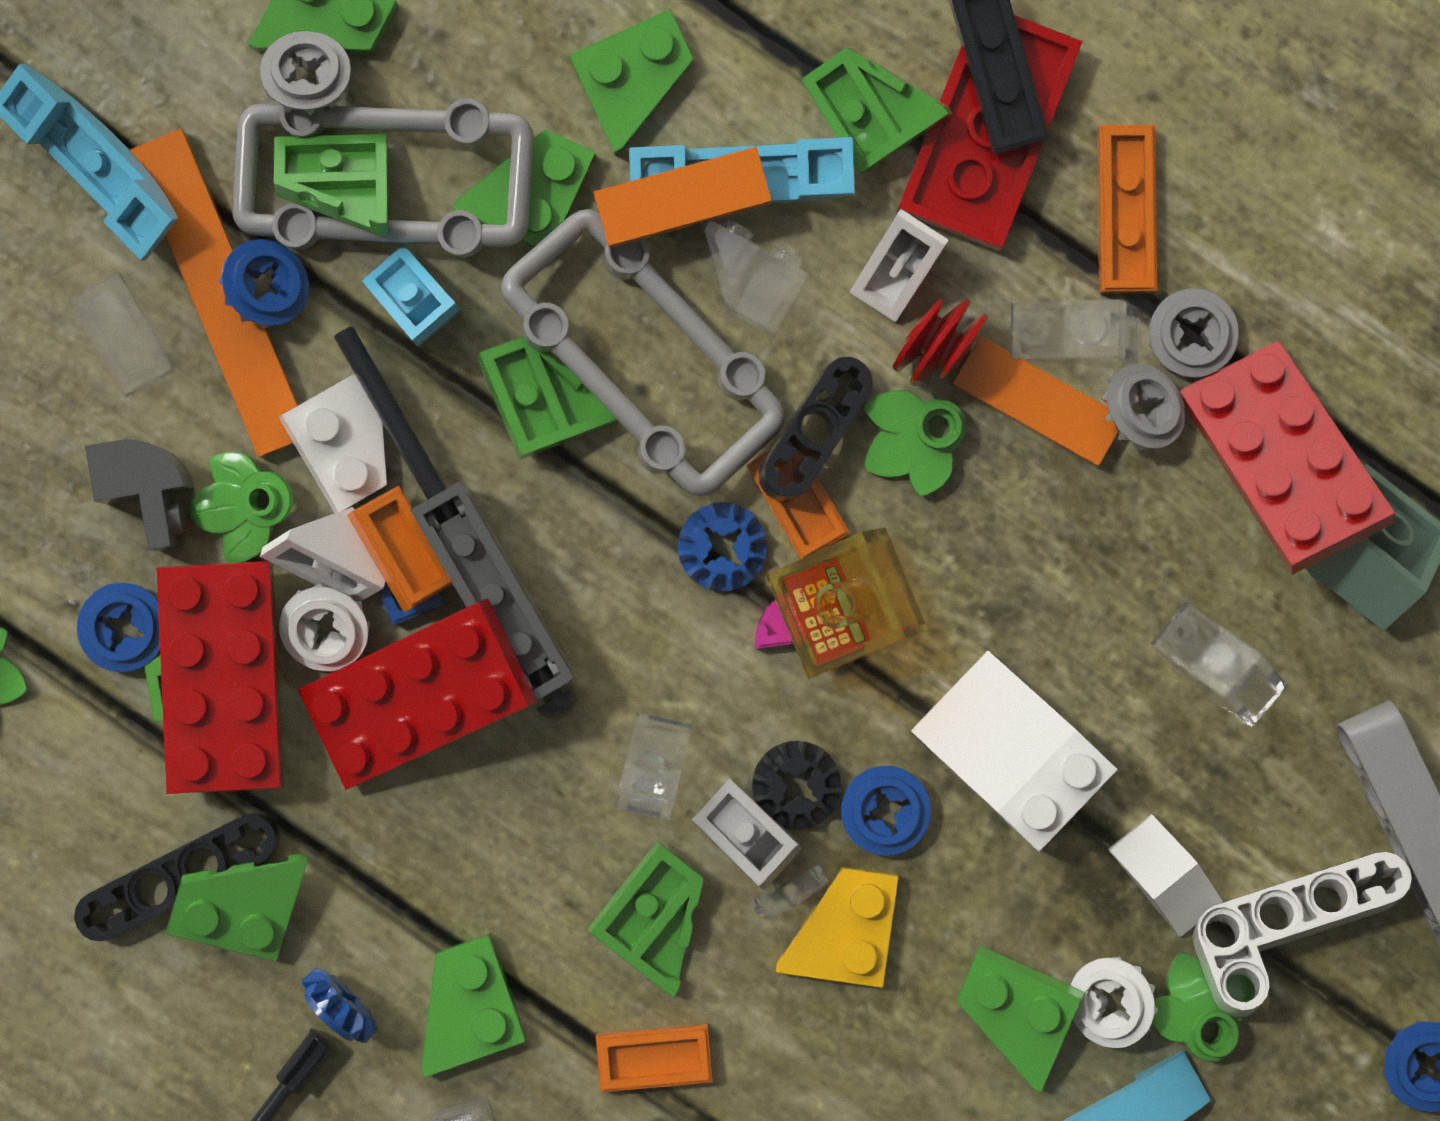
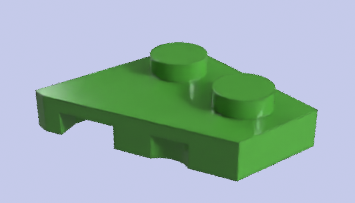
M271 0L248 45L258 53H265L272 43L287 34L299 31H313L327 35L337 41L343 47L346 54L373 55L399 5L396 0Z
M671 9L569 55L615 156L625 150L629 145V140L645 120L654 114L664 101L666 94L674 85L679 83L694 64L691 52Z
M387 133L274 137V187L276 196L379 236H389Z
M294 854L288 856V861L255 867L254 862L231 866L223 872L207 870L183 875L167 925L166 935L276 962L305 872L307 856Z

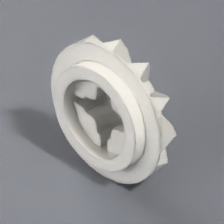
M319 583L312 588L303 591L298 590L287 602L280 616L279 632L286 650L296 661L314 670L336 671L355 662L360 657L367 645L370 622L366 620L362 611V601H354L345 593L343 587L333 589L323 587ZM329 611H332L334 613L332 616L334 618L333 627L340 631V634L331 631L327 638L324 637L321 644H318L316 641L319 636L317 634L319 625L311 621V619L320 621L325 614L327 615Z
M1121 957L1098 958L1089 962L1077 972L1071 986L1084 991V994L1073 1020L1078 1029L1088 1039L1104 1047L1123 1048L1136 1043L1151 1031L1150 1026L1159 1009L1155 1007L1153 993L1155 986L1149 984L1142 975L1141 967L1132 966L1122 961ZM1124 987V996L1120 1003L1126 1011L1124 1012L1119 1009L1103 1018L1102 1015L1106 1011L1105 1006L1108 1003L1103 990L1111 993L1116 989Z

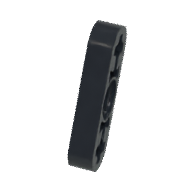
M840 357L822 370L760 466L759 483L769 497L777 501H791L806 492L812 485L871 392L872 376L868 367L862 361L853 357ZM845 372L849 373L853 377L850 386L856 393L849 391L838 401L835 407L825 403L832 397L839 384L833 376L839 378ZM816 414L827 421L830 434L825 443L815 444L805 438L801 429L805 416ZM790 441L793 447L788 446L787 442ZM796 451L807 455L800 460L793 471L794 478L799 481L798 484L790 482L785 487L781 486L777 482L780 472L774 468V465L782 467L792 459ZM808 456L814 457L815 461L812 462Z

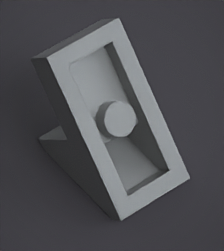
M730 778L692 819L763 890L769 886L802 849V846L789 831L776 822Z

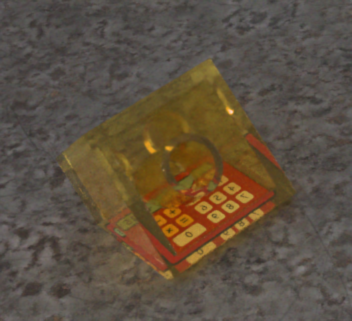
M886 527L860 532L766 575L808 679L860 660L928 631Z

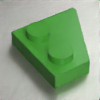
M852 48L843 49L801 79L836 137H853L854 166L859 174L868 172L953 114L947 105Z
M546 129L534 137L529 225L525 236L519 242L534 248L569 217L597 157L595 151ZM511 157L459 197L452 207L453 211H468L476 216L482 224L505 225L507 223Z
M523 337L479 352L477 356L479 365L519 460L618 422L611 412L582 384L567 366L561 365L554 360L551 351L542 352L534 350L526 343Z
M657 841L588 927L589 933L674 998L679 991L681 983L679 976L686 947H689L693 929L692 918L695 907L699 903L704 878L698 871L661 842Z
M491 933L438 951L435 954L421 1065L423 1078L526 1042L527 1036Z
M980 946L956 1002L1030 1086L1042 1092L1082 1000L1084 991Z

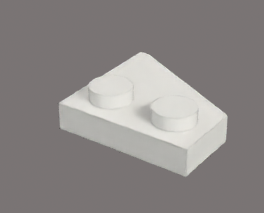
M355 374L278 417L334 513L345 510L387 485L382 420Z

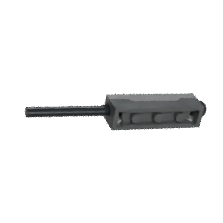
M351 326L340 331L334 336L335 341L427 498L425 502L410 511L466 607L489 598L537 701L543 699L545 703L536 708V710L547 719L559 720L565 718L573 711L577 695L574 687L565 692L561 687L577 679V676L467 486L460 481L446 488L354 327Z

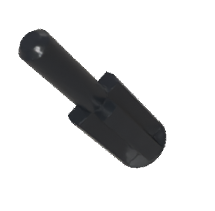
M311 1028L309 1030V1034L276 1075L280 1083L251 1121H272L293 1093L300 1095L332 1052L337 1050V1046L329 1037L316 1029Z

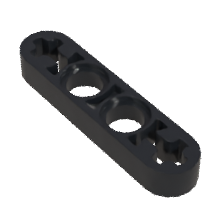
M261 813L243 815L88 893L80 899L75 908L74 920L77 929L84 937L90 940L105 941L173 908L182 876L191 874L188 868V858L191 853L198 848L208 849L217 858L218 867L216 872L228 870L231 867L229 854L222 843L217 840V837L223 834L227 846L246 835L243 826L247 823L253 830L263 828L266 832L267 838L260 842L262 852L257 854L253 847H249L232 855V857L238 862V865L254 862L256 866L266 861L276 852L279 846L280 833L278 826L270 817ZM146 874H157L166 882L168 888L167 896L161 904L149 905L140 898L138 884ZM123 885L127 903L138 916L134 919L131 918L129 907L109 918L111 926L109 930L103 923L94 925L89 916L96 911L94 901L98 900L99 904L104 907L125 898L117 890L119 886Z

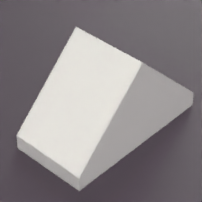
M901 209L849 293L896 322L943 251L948 239Z
M353 507L290 529L265 545L260 554V557L315 585L321 583L323 587L333 589L343 587L345 593L354 601H362L382 590L385 584V579L347 516L354 511Z
M1149 815L1108 849L1179 937L1194 927L1207 909L1223 903L1200 865L1153 815Z

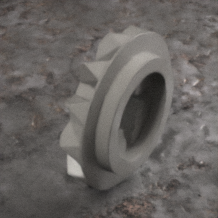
M313 31L293 32L272 43L263 55L260 64L261 82L266 90L269 101H277L284 107L287 113L292 109L305 110L312 116L317 108L326 105L333 108L336 99L342 93H348L351 73L348 55L337 41L327 35ZM294 62L308 72L317 68L315 71L317 85L310 84L305 79L295 82L297 76Z
M1199 288L1180 290L1165 298L1155 310L1149 322V347L1160 361L1161 367L1169 369L1180 377H1205L1221 369L1234 354L1239 337L1237 319L1231 307L1217 294ZM1207 316L1209 320L1204 324L1205 328L1200 335L1206 341L1204 344L1210 351L1205 346L1201 347L1196 343L1183 347L1179 351L1176 347L1181 343L1180 339L1183 337L1184 332L1179 327L1180 323L1175 317L1180 322L1184 321L1192 325Z
M1132 364L1120 369L1107 380L1109 387L1101 400L1108 405L1109 409L1105 421L1114 422L1120 431L1118 440L1132 441L1136 451L1148 448L1158 451L1173 443L1179 437L1185 423V406L1178 388L1165 373L1150 365ZM1137 402L1139 405L1147 404V406L1155 404L1156 406L1147 416L1145 414L1133 413L1131 409Z

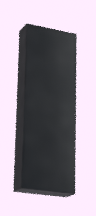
M949 0L992 156L1047 142L1049 136L1011 1Z

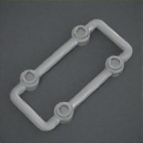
M471 98L455 101L449 106L447 111L334 106L331 108L323 106L317 108L312 116L305 110L292 109L287 113L281 104H254L245 109L239 118L237 126L232 202L233 219L238 228L246 234L276 237L280 243L294 250L308 249L318 239L441 244L453 256L466 258L478 253L483 246H513L522 240L529 225L534 149L533 129L529 122L520 115L488 112L479 101ZM262 125L283 126L290 134L298 137L319 136L325 128L448 133L460 145L467 147L482 144L490 135L511 136L507 223L505 225L482 224L472 213L465 210H455L446 214L440 222L389 220V236H379L332 217H319L311 209L296 203H288L282 206L275 214H256L254 211L260 127Z
M590 209L579 210L564 220L507 271L501 284L502 295L508 305L523 320L522 333L526 343L534 350L542 352L553 351L639 442L638 457L644 468L656 474L668 473L690 494L697 496L710 495L726 483L779 433L785 420L783 406L778 398L763 384L765 369L761 361L753 354L747 352L734 353L648 263L650 250L645 239L609 249L599 212ZM585 232H589L604 247L603 262L607 271L619 279H634L719 369L718 384L722 392L730 399L738 401L749 400L763 415L762 419L702 474H699L684 458L685 443L680 433L669 426H654L567 335L569 322L565 312L552 303L538 304L524 289V286Z

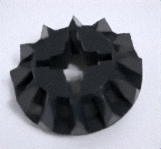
M788 741L771 748L760 759L753 774L752 791L755 802L785 829H810L832 815L841 795V777L836 763L825 750L810 742ZM810 765H812L814 769L809 774L811 777L807 781V786L817 800L812 802L809 798L804 799L802 796L797 795L792 801L788 800L782 806L780 803L785 798L783 794L786 792L787 786L782 781L783 778L776 773L780 768L786 774L789 772L794 776H798L802 771L806 772Z

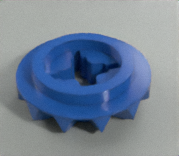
M251 240L236 247L225 259L222 275L218 282L223 286L226 296L225 305L232 306L240 314L241 322L251 321L262 325L263 329L274 325H285L295 318L304 308L309 294L308 276L299 258L287 247L270 240ZM271 268L274 271L270 276L272 280L269 287L276 294L268 292L257 300L254 298L257 284L250 276L258 279Z
M711 503L692 513L685 522L679 535L678 553L684 570L697 584L714 591H731L745 586L760 572L766 559L767 539L762 525L756 516L747 509L734 503ZM707 527L713 533L717 532L722 537L729 533L733 534L738 528L742 531L736 537L737 541L732 547L737 554L736 558L741 562L739 566L732 560L728 561L723 556L719 557L716 561L712 559L707 565L703 563L709 556L708 552L713 547L708 539L709 535L704 531Z
M130 583L109 584L90 595L83 604L77 620L78 640L87 657L99 667L114 672H131L152 662L160 651L158 598L142 586ZM133 606L130 613L133 615L131 624L137 627L139 632L144 633V636L125 637L114 650L117 643L115 640L117 631L109 627L110 624L102 621L103 617L107 619L123 618L126 612H130Z
M878 766L868 768L849 783L841 802V816L843 826L854 843L867 852L888 856L903 853L919 842L929 825L931 805L924 786L910 772L895 766ZM879 787L881 793L885 794L889 801L899 800L901 802L908 799L909 803L902 805L901 809L894 813L896 822L893 824L897 831L895 833L891 832L890 827L886 826L881 818L875 820L870 818L865 821L862 819V817L870 814L869 811L877 807L875 788Z
M315 968L302 979L303 987L306 990L304 997L309 1006L326 1025L342 1038L348 1041L355 1039L361 1043H367L377 1031L376 1022L371 1016V1011L361 1003L360 998L355 996L347 985H343L334 975L328 974L325 970Z
M1417 1021L1405 1029L1397 1030L1396 1037L1390 1046L1384 1049L1385 1069L1382 1073L1388 1082L1392 1094L1402 1103L1415 1110L1437 1112L1440 1111V1083L1425 1074L1417 1078L1414 1077L1420 1065L1415 1059L1417 1056L1413 1051L1416 1049L1430 1057L1437 1053L1440 1054V1022ZM1439 1058L1434 1065H1435L1436 1069L1439 1071V1073H1438L1437 1075L1440 1077V1058Z

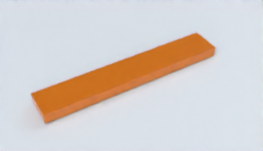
M180 128L130 149L159 185L178 217V220L166 234V238L257 456L264 458L294 445L278 417L299 404L268 329H263L262 325L251 321L241 322L240 314L232 306L225 305L226 296L223 286L218 282L222 275L224 261L234 248L185 131Z

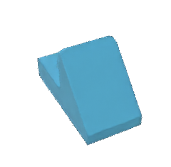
M404 244L362 280L364 285L418 347H421L461 312L458 305Z

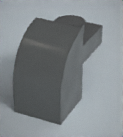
M125 439L85 446L94 502L113 504L140 499L148 550L166 551L182 548L180 535L187 533V521L181 501L174 502L173 493L194 490L192 478L184 464L169 451L139 440Z

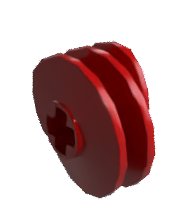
M966 298L941 318L939 312L943 301L939 299L906 337L907 340L893 364V369L899 372L924 354L910 379V384L912 386L919 385L939 368L942 369L939 377L944 379L973 348V343L988 316L983 313L960 332H957L956 329L971 301Z

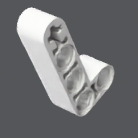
M1389 852L1374 853L1207 909L1198 920L1192 937L1198 959L1218 1008L1230 1016L1244 1017L1255 1012L1266 999L1270 985L1267 972L1259 954L1260 951L1350 923L1395 906L1410 888L1412 878L1406 862L1396 854ZM1376 871L1380 878L1390 877L1393 881V884L1386 893L1382 886H1375L1364 890L1357 898L1356 887L1365 885L1374 876ZM1318 887H1329L1335 890L1341 898V909L1331 913L1323 911L1314 901V890ZM1266 904L1280 906L1288 916V926L1282 930L1268 928L1260 918V907ZM1215 921L1228 924L1234 931L1235 943L1225 948L1215 946L1206 936V925ZM1237 974L1249 978L1255 987L1254 999L1249 1002L1234 1000L1226 990L1227 978Z

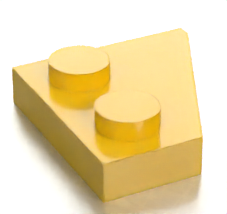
M841 867L827 887L826 893L807 916L801 929L786 951L776 961V973L883 988L899 876L891 873Z

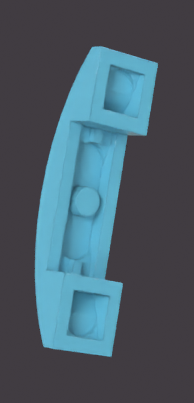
M27 64L18 65L0 90V118L26 144H40L108 213L103 223L140 261L147 260L178 220L166 195L133 153L91 112L59 86Z
M853 137L799 139L797 144L757 146L772 204L855 195ZM685 145L629 148L630 181L756 146L687 149Z
M1180 1050L1134 1075L1133 1077L1136 1081L1063 1121H1184L1210 1102L1211 1099L1185 1052Z

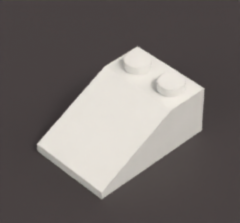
M986 651L911 730L919 740L1038 852L1118 770L1072 725L989 651Z

